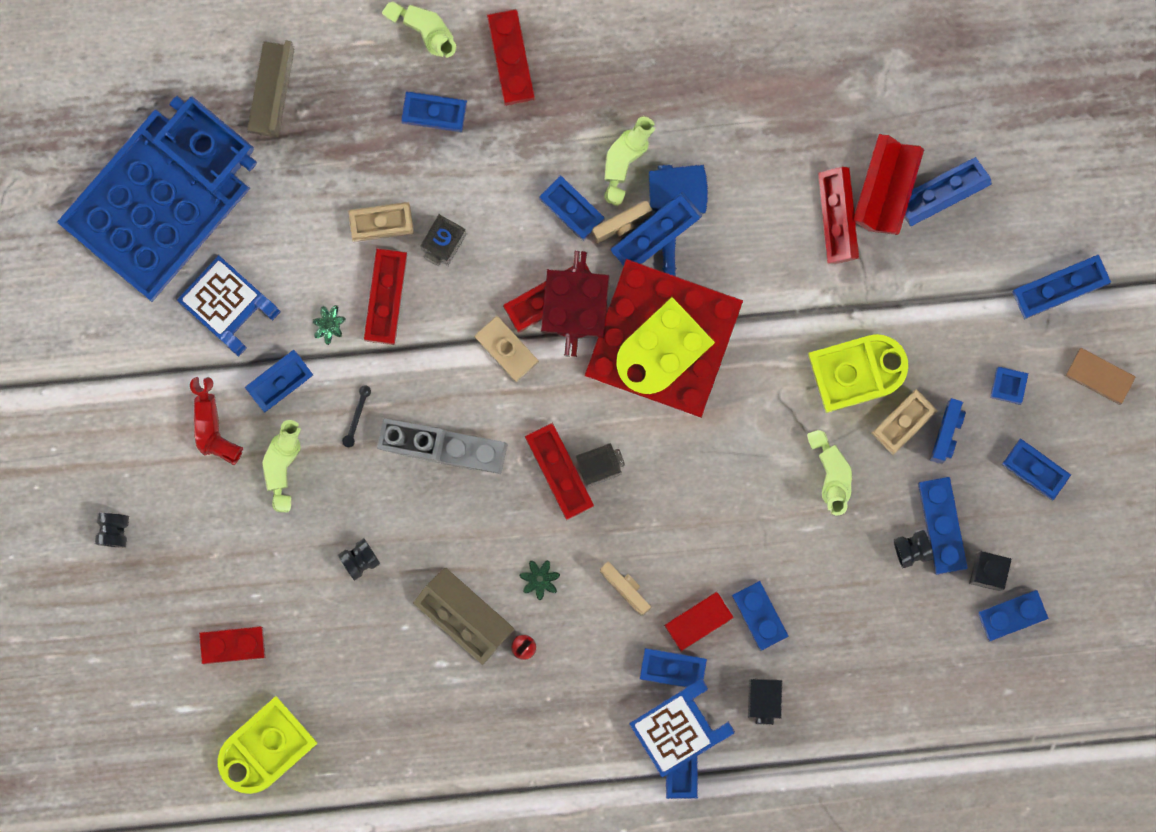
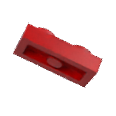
M262 626L199 633L202 664L266 658Z

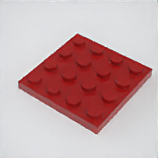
M626 259L606 314L604 338L597 339L585 376L702 418L743 300ZM673 297L715 343L664 390L652 394L636 392L630 389L619 376L617 370L619 349L638 328ZM634 364L629 367L627 375L632 382L638 383L645 378L646 371L642 365Z

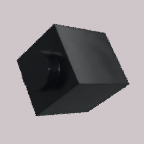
M980 551L976 554L969 584L996 591L1004 590L1012 558Z
M750 679L748 718H755V724L774 725V719L781 718L782 680Z

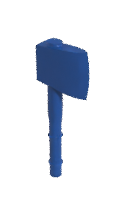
M660 165L658 170L649 171V200L652 211L660 210L677 195L684 192L700 213H706L708 185L704 165L674 168L673 165ZM676 238L662 248V270L673 276H676L677 269L675 267Z

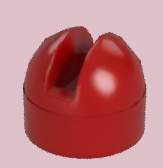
M528 635L517 636L511 645L512 653L520 660L532 658L536 652L534 639ZM528 640L531 644L520 655L517 649Z

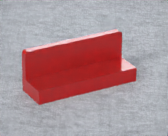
M878 135L853 218L855 223L870 232L893 235L900 233L924 148L917 145L901 144L890 135Z

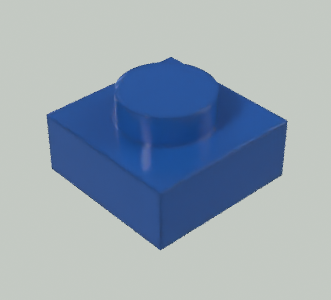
M997 367L990 398L1021 405L1029 373Z

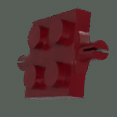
M574 251L573 269L565 271L547 269L541 332L559 334L565 337L564 356L570 357V350L571 357H577L578 339L585 337L604 338L610 276L594 274L585 270L588 253L585 251H581L580 263V251Z

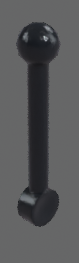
M367 385L359 389L361 396L348 435L342 440L343 445L347 448H351L355 444L353 437L366 397L371 394V388Z

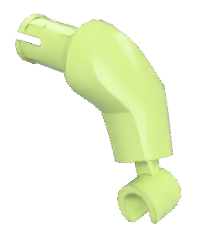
M389 2L382 11L384 16L395 23L400 15L404 17L403 24L421 33L424 44L431 54L442 57L445 55L448 58L455 53L456 44L453 41L452 33L437 13L413 5H409L408 9H404L394 2Z
M648 117L638 118L633 129L623 132L607 152L604 180L610 182V185L604 194V198L610 204L618 206L622 203L626 191L617 188L618 183L625 182L629 164L641 157L648 149V138L655 130V127H653L655 123Z
M286 420L281 424L280 433L272 439L262 462L267 491H273L274 493L272 507L277 512L287 513L291 509V496L281 495L282 489L288 488L287 468L295 460L301 448L298 439L301 428H298L299 424L293 420Z
M821 430L810 432L807 434L812 450L819 447L823 449L819 458L827 474L822 486V498L827 504L828 511L831 510V514L836 516L842 515L846 512L847 502L851 497V466L836 445L830 447L825 432Z

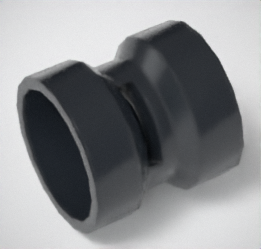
M98 513L97 523L100 529L99 533L95 536V545L126 548L127 537L124 535V529L129 524V516Z
M924 530L915 532L913 537L910 538L902 536L894 539L896 554L903 569L913 566L914 562L919 560L922 562L933 560L932 548Z
M365 538L358 541L355 548L351 551L344 550L338 554V557L354 581L363 575L364 570L368 568L374 569L380 565L379 560Z

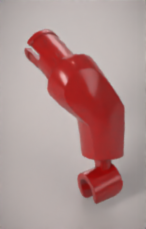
M195 377L190 382V389L195 395H198L194 399V437L196 447L204 456L213 454L235 465L242 455L243 447L220 436L215 395L208 394L213 388V380L209 377L204 378L203 389L199 384V378Z

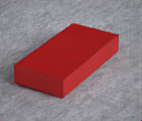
M715 592L664 626L679 650L683 651L734 617L719 593Z

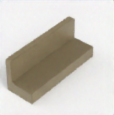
M285 40L284 44L263 41L247 128L248 133L279 138L295 50L292 41Z
M447 568L440 571L424 587L413 602L414 605L482 665L488 661L497 648L514 631L513 626Z

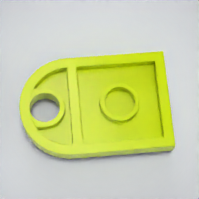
M672 297L622 344L617 355V370L622 381L630 389L643 394L657 393L673 383L715 342ZM634 364L642 365L646 371L645 378L638 383L632 382L627 375L629 367Z
M869 335L808 353L825 413L890 395L903 384L908 373V358L903 347L896 340L885 335ZM889 353L897 355L900 359L899 368L895 370L887 369L883 364V357Z
M275 696L224 742L218 755V770L223 781L233 790L246 794L258 793L275 783L313 749L318 742L283 702ZM236 763L243 764L247 770L246 777L240 782L233 781L229 775L231 766Z

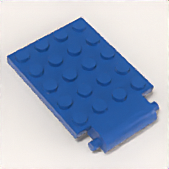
M179 96L173 98L170 106L177 112L170 120L155 109L57 221L61 227L151 302L156 299L251 189L235 173L242 166L250 172L257 164V161L250 156L254 147L193 96L189 97L186 102Z

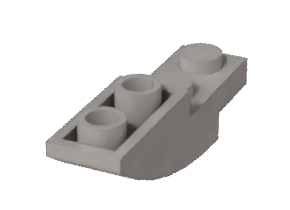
M384 418L377 449L444 465L502 474L508 444L502 441L453 433L439 428Z

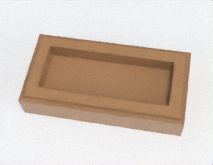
M1083 348L1078 350L1065 375L1119 405L1123 403L1136 376Z

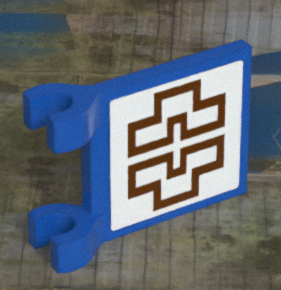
M220 255L177 299L183 307L238 357L247 349L234 336V333L257 309H260L272 321L281 312L277 306L260 293Z
M702 678L629 723L662 778L735 733L729 721L712 730L696 705L694 698L708 690Z

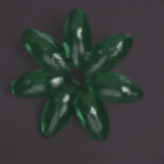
M334 305L330 311L325 306H322L320 308L322 318L312 320L313 324L319 326L314 337L319 339L324 336V341L327 345L331 343L332 334L342 337L340 325L345 322L346 318L343 316L337 317L339 309L337 305Z
M549 560L545 561L540 569L534 561H530L529 566L532 573L525 572L520 574L521 579L529 582L523 589L525 594L536 589L537 599L542 600L544 589L551 593L557 592L556 587L551 581L558 579L560 573H548L550 569ZM542 577L543 581L538 582L537 578Z

